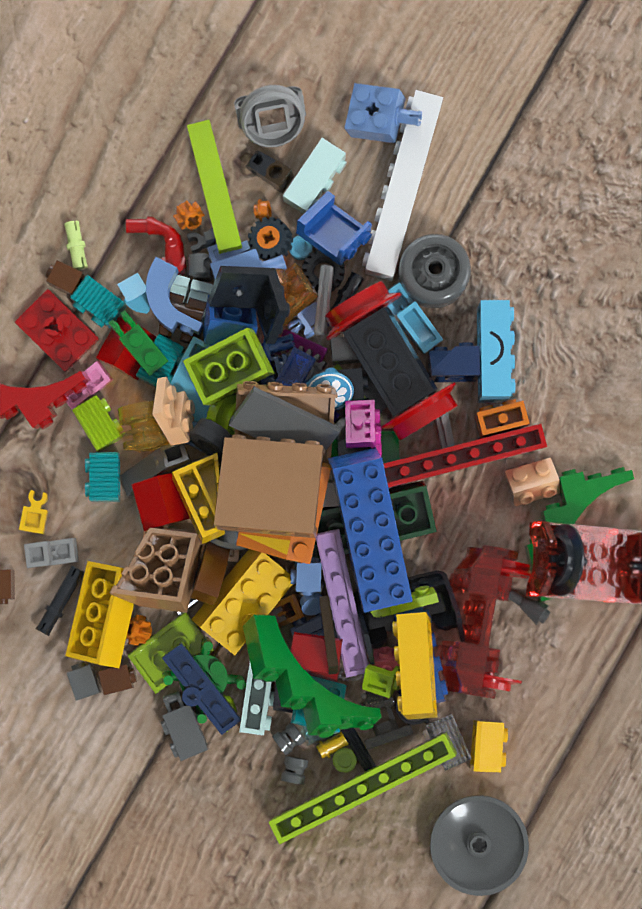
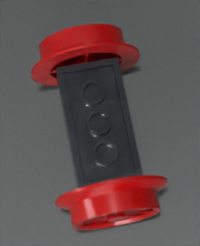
M380 281L347 299L324 316L332 328L326 339L330 340L342 333L344 334L393 416L407 408L409 409L380 427L381 429H393L400 441L458 406L451 395V391L456 383L450 384L425 399L426 396L435 392L438 388L389 307H387L402 294L389 293L383 281Z

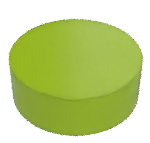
M341 748L334 753L333 765L338 771L346 773L355 768L357 757L351 749Z

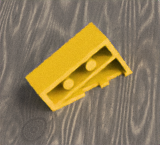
M218 453L172 472V480L202 544L225 534V530H218L214 526L220 479Z

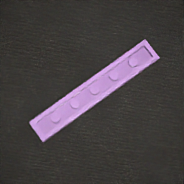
M335 529L317 533L316 542L330 599L337 638L343 639L341 657L346 678L365 674L368 660L340 531Z

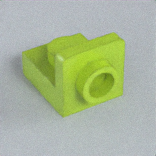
M368 664L365 668L362 689L390 698L395 690L398 691L400 689L396 683V671H400V667L395 666L392 671Z

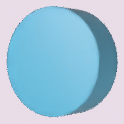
M296 236L293 238V243H291L293 247L289 252L294 259L305 260L309 253L312 252L313 246L302 237Z

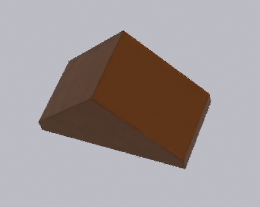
M294 594L279 601L268 614L269 616L276 617L279 628L304 617Z

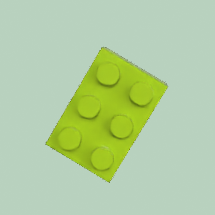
M246 328L183 360L203 405L211 406L235 394L237 384H243L245 381L259 382L274 374L255 331L250 328Z

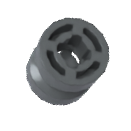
M289 723L283 732H277L272 736L286 756L292 752L293 747L296 745L300 746L306 742L293 723ZM287 734H289V736L292 738L293 742H291V740L288 738Z
M285 756L284 764L286 767L285 771L282 772L281 781L304 785L306 778L304 770L308 767L309 760Z

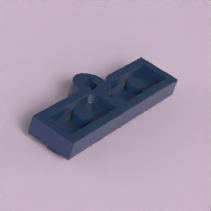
M183 642L162 656L168 667L182 685L186 687L182 693L183 702L188 706L199 705L221 735L241 721L240 716Z

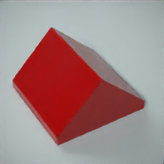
M121 317L117 318L116 322L124 334L132 329ZM140 326L154 343L157 336ZM111 329L96 359L138 381L136 374L141 366L120 342V337Z
M172 473L155 476L131 484L144 531L149 530V528H158L190 519L172 480Z
M294 632L291 653L300 666L310 676L338 683L343 639L335 638L338 672L337 674L329 675L324 636Z

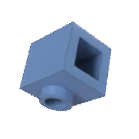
M312 558L310 564L295 561V570L290 572V584H295L296 592L306 596L314 595L315 592H321L320 558Z

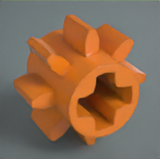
M186 200L176 207L177 214L173 215L182 230L187 227L193 231V229L202 225L201 217H204L205 214L196 201L191 204Z
M136 614L135 617H131L126 639H129L128 644L137 646L139 643L145 644L151 637V622L145 621L146 616Z

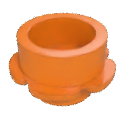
M259 199L258 204L254 205L256 219L259 218L262 221L264 217L267 219L272 217V209L268 200L262 201V199Z

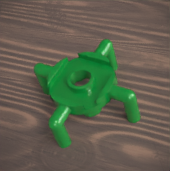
M204 637L201 640L200 653L193 655V657L203 670L210 674V679L220 692H224L227 684H236L238 689H245L246 682L242 675L227 674L224 664L216 656L210 654V650L213 648L210 638ZM164 671L162 673L165 685H171L173 681H179L172 671ZM179 681L180 687L183 691L186 687L183 686L182 683ZM196 705L195 715L197 721L203 724L207 721L206 714L199 705Z

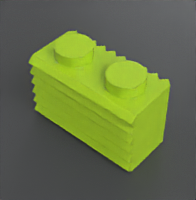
M95 395L72 409L97 452H101L123 438L120 432L124 431L117 418L111 419L108 414L111 408L105 398L100 400Z

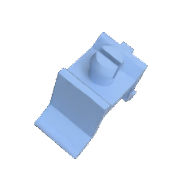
M312 285L309 286V297L290 310L289 317L296 318V320L289 322L287 325L288 329H292L291 332L295 334L299 333L298 331L303 328L304 338L306 339L315 335L313 325H315L317 302L312 303L314 298V288Z

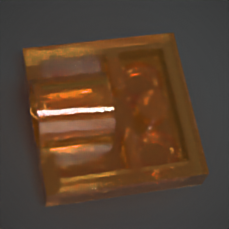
M296 263L286 271L276 269L280 284L284 287L286 303H289L290 314L285 319L283 327L318 297L317 292L305 273Z

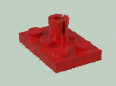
M49 289L15 321V324L65 373L99 340Z

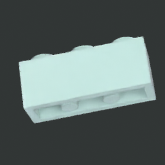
M321 138L284 193L283 202L304 214L319 200L323 192L326 193L330 190L334 183L332 178L336 172L340 174L347 164L345 161L346 153L324 138Z

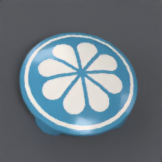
M327 368L324 372L315 375L306 383L307 387L328 384L335 388L338 397L335 398L334 411L345 407V401H351L354 394L353 384L350 379L339 373L335 368Z

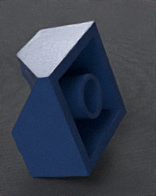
M472 342L459 343V346H455L452 350H448V347H434L433 351L428 353V373L433 382H476L480 376L479 346H474Z

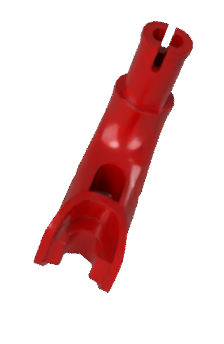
M147 216V219H126V233H148V235L163 236L165 241V257L162 260L177 267L178 275L183 276L185 274L186 258L181 235L175 228L151 216Z

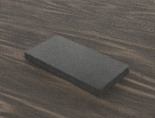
M255 386L229 421V426L254 438L268 437L271 441L280 442L281 439L295 440V443L305 444V441H317L320 445L324 446L325 451L340 433V427Z

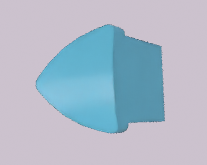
M138 273L117 284L125 297L124 302L129 308L140 313L147 314L149 312L150 305L146 295V285Z

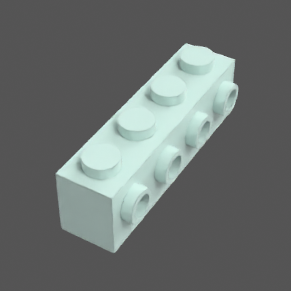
M250 663L239 732L264 736L265 730L270 731L272 716H267L268 707L273 706L275 692L271 691L272 682L253 678Z

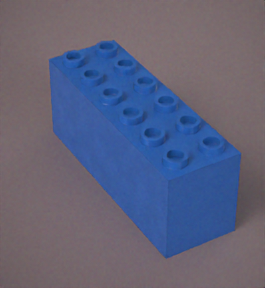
M376 448L328 458L358 598L364 613L413 602L381 455Z

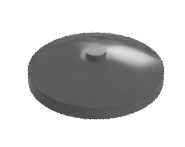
M473 795L456 800L441 812L432 828L430 853L434 866L446 883L465 894L485 896L506 889L519 877L528 858V835L521 818L506 803L490 796Z

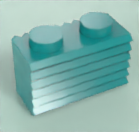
M86 275L70 296L74 302L72 306L82 314L85 311L93 316L91 320L101 328L105 325L110 329L109 322L111 320L116 321L120 313L127 307L124 301L89 275Z
M160 334L157 335L154 344L167 358L168 363L150 377L142 367L139 368L136 374L139 380L155 388L157 378L167 377L171 383L174 377L173 372L176 366H179L185 352L183 346Z
M89 453V458L85 459V472L89 473V482H85V496L89 497L91 502H120V453Z

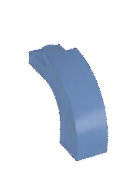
M155 257L146 280V295L154 316L163 327L172 333L175 332L179 325L181 326L179 330L190 336L194 333L200 336L204 328L203 323L179 312L170 302V290L179 273L178 268Z

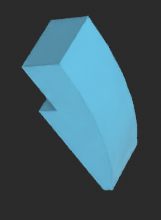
M400 282L387 289L389 293L402 294L387 307H389L401 328L423 354L443 340L416 301H413L407 295Z

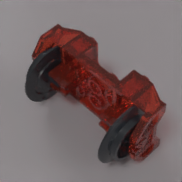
M546 521L529 522V536L534 548L533 570L527 582L526 596L642 605V531Z

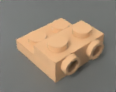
M167 377L157 378L152 414L171 446L188 443L190 441V432L193 429L194 402L189 400L185 391L177 392L175 386L170 384Z

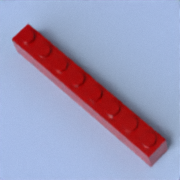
M537 424L384 463L383 465L388 488L543 449L547 447L542 424Z

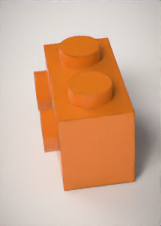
M516 399L502 402L503 406L493 408V405L479 408V412L474 417L480 439L527 427L530 423L524 401L516 402Z

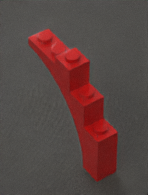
M79 371L65 380L47 386L22 388L0 384V419L6 418L8 420L18 413L17 409L19 408L32 428H41L43 430L53 424L54 421L52 419L58 416L53 407L58 408L68 401L67 397L72 393L78 394L87 388L86 383L91 381L86 372Z

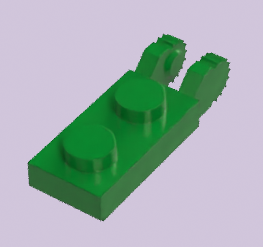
M124 310L120 315L132 329L124 334L116 321L111 320L109 325L120 337V342L150 377L168 363V360L139 324L136 325Z

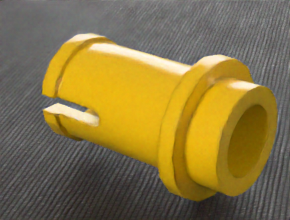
M340 731L324 742L319 741L320 744L316 748L323 759L325 757L329 759L332 753L348 746V742Z

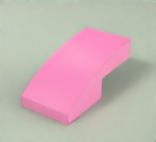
M96 361L84 371L91 379V381L86 383L87 388L78 394L72 393L67 397L68 401L66 403L71 409L81 405L113 381V378L100 361Z

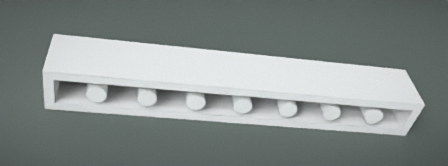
M418 90L415 91L414 97L409 96L406 110L422 111V120H419L421 125L401 124L400 132L404 134L402 141H397L393 154L397 155L395 164L390 163L387 177H391L389 186L384 185L381 199L385 200L383 208L378 207L374 220L379 223L377 230L371 231L372 236L368 244H372L370 253L365 252L362 266L366 267L365 274L389 281L393 280L443 97Z

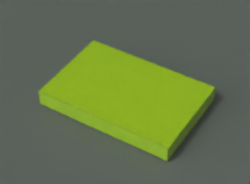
M184 612L127 656L154 693L157 694L168 686L163 682L162 673L164 671H172L162 659V656L181 642H183L192 655L200 653L201 640L204 638V635L189 615Z

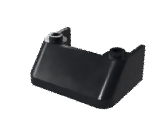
M436 570L408 577L411 592H415V589L421 586L433 587L436 591L439 602L424 606V609L429 608L434 626L444 631L456 628L460 642H466L461 613L447 574ZM356 591L353 596L369 662L371 665H374L372 648H379L387 642L386 632L393 631V621L396 620L394 614L376 618L370 611L364 613Z

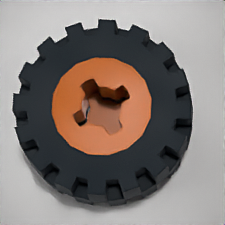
M264 217L261 222L259 220L256 221V226L250 228L252 233H248L250 249H256L259 258L263 261L280 255L287 257L289 254L287 251L292 250L293 247L291 245L293 243L292 233L287 225L274 217H270V219Z

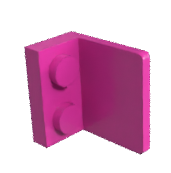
M375 400L345 401L346 448H376L382 457L380 409H375Z

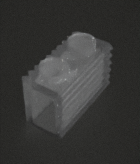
M452 713L424 725L426 730L422 733L426 741L446 731L457 751L455 757L437 765L438 768L442 766L446 771L472 759Z

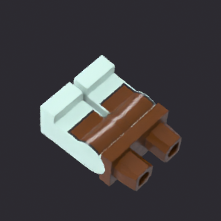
M177 275L170 290V302L179 312L204 323L207 297L210 295L213 284L195 279L192 280L191 284L190 278ZM160 323L158 334L171 338L172 332ZM182 332L180 341L190 344L192 338L196 337L197 334L194 333L190 336Z

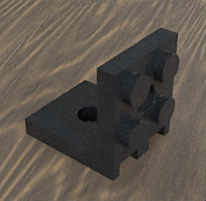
M220 266L208 298L209 306L255 308L266 344H275L279 334L282 333L284 321L290 314L289 303H286L284 287L280 284L276 268Z

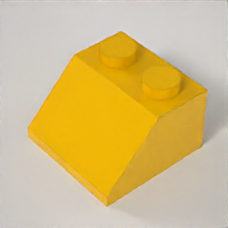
M473 720L470 769L472 771L501 772V767L506 766V752L502 751L503 742L507 743L508 728H504L503 722Z

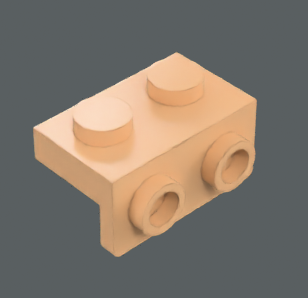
M551 457L505 471V477L512 492L515 506L527 505L533 501L551 498L560 493V479Z

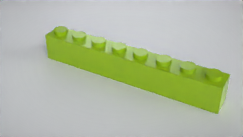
M445 731L272 818L268 823L280 845L455 757L457 751Z

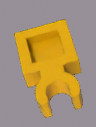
M31 490L28 495L31 506H23L19 530L44 534L48 510H43L42 506L46 504L48 494L43 492L42 499L35 501V491Z

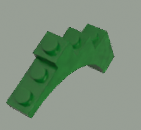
M624 467L611 470V475L602 477L601 473L587 476V481H585L583 472L576 473V469L562 472V477H559L563 506L560 507V503L545 506V511L541 512L546 536L548 537L553 529L560 524L574 526L586 507L597 497L615 486L634 480L633 471H625ZM544 537L530 539V544L524 547L528 563L531 565V573L539 576V579H533L538 602L562 597L553 594L549 590L541 575L539 562L541 548L545 541Z
M254 614L243 625L253 678L266 682L276 681L281 707H291L293 710L303 708L308 735H319L321 738L332 736L338 728L368 730L382 718L380 708L361 706L347 701L315 681L300 666L290 652L281 635L275 616Z

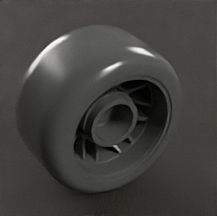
M428 234L414 240L403 252L398 270L399 282L402 284L407 295L413 301H416L418 305L426 308H442L454 303L464 293L471 275L470 260L465 249L453 238L442 234ZM430 265H438L442 272L434 275L429 271L428 267Z

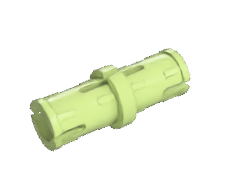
M79 221L64 223L68 240L66 246L67 250L70 251L72 268L84 270L88 268L84 251L86 245L85 241H82Z

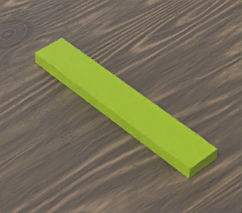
M210 119L189 124L187 128L219 254L242 249Z

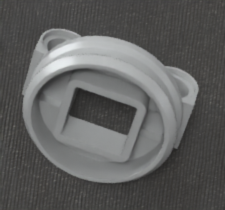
M263 86L254 90L248 96H241L234 101L239 129L243 130L245 136L251 142L259 146L279 147L296 138L303 128L306 111L302 90L299 87ZM283 107L285 122L261 126L259 112Z

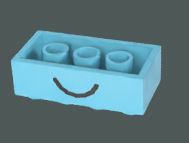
M480 300L477 307V346L480 348L478 403H502L508 401L513 396V393H515V379H511L512 369H515V355H511L510 351L515 342L514 331H510L512 321H514V307H510V300Z

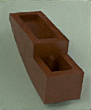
M210 541L206 542L190 598L214 606L224 579L230 549L222 548Z

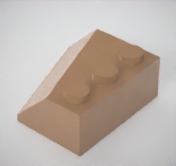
M149 528L136 549L134 558L129 566L125 567L121 573V579L116 586H113L110 594L140 607L187 613L203 546L196 533Z

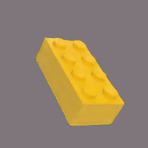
M249 549L223 580L214 606L204 603L191 620L233 655H236L246 643L243 625L254 614L268 615L293 585L290 584V574L267 554Z
M87 561L65 656L114 668L120 667L134 604L111 595L110 591L114 585L118 584L122 577L121 573L125 568Z
M427 612L396 614L397 621H393V635L398 640V646H394L395 661H398V664H400V671H396V683L401 689L402 696L397 697L398 711H401V714L408 720L437 718L431 619Z

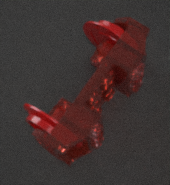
M482 545V548L467 547L465 557L454 569V573L450 574L449 582L453 593L469 596V599L465 601L463 614L466 615L465 624H463L466 642L442 641V645H439L437 650V656H440L443 667L441 673L446 681L448 691L495 699L496 692L493 689L510 692L511 685L522 684V681L493 676L494 673H498L500 650L489 648L496 600L508 601L513 577L539 579V576L530 572L531 565L516 562L519 552L489 545Z

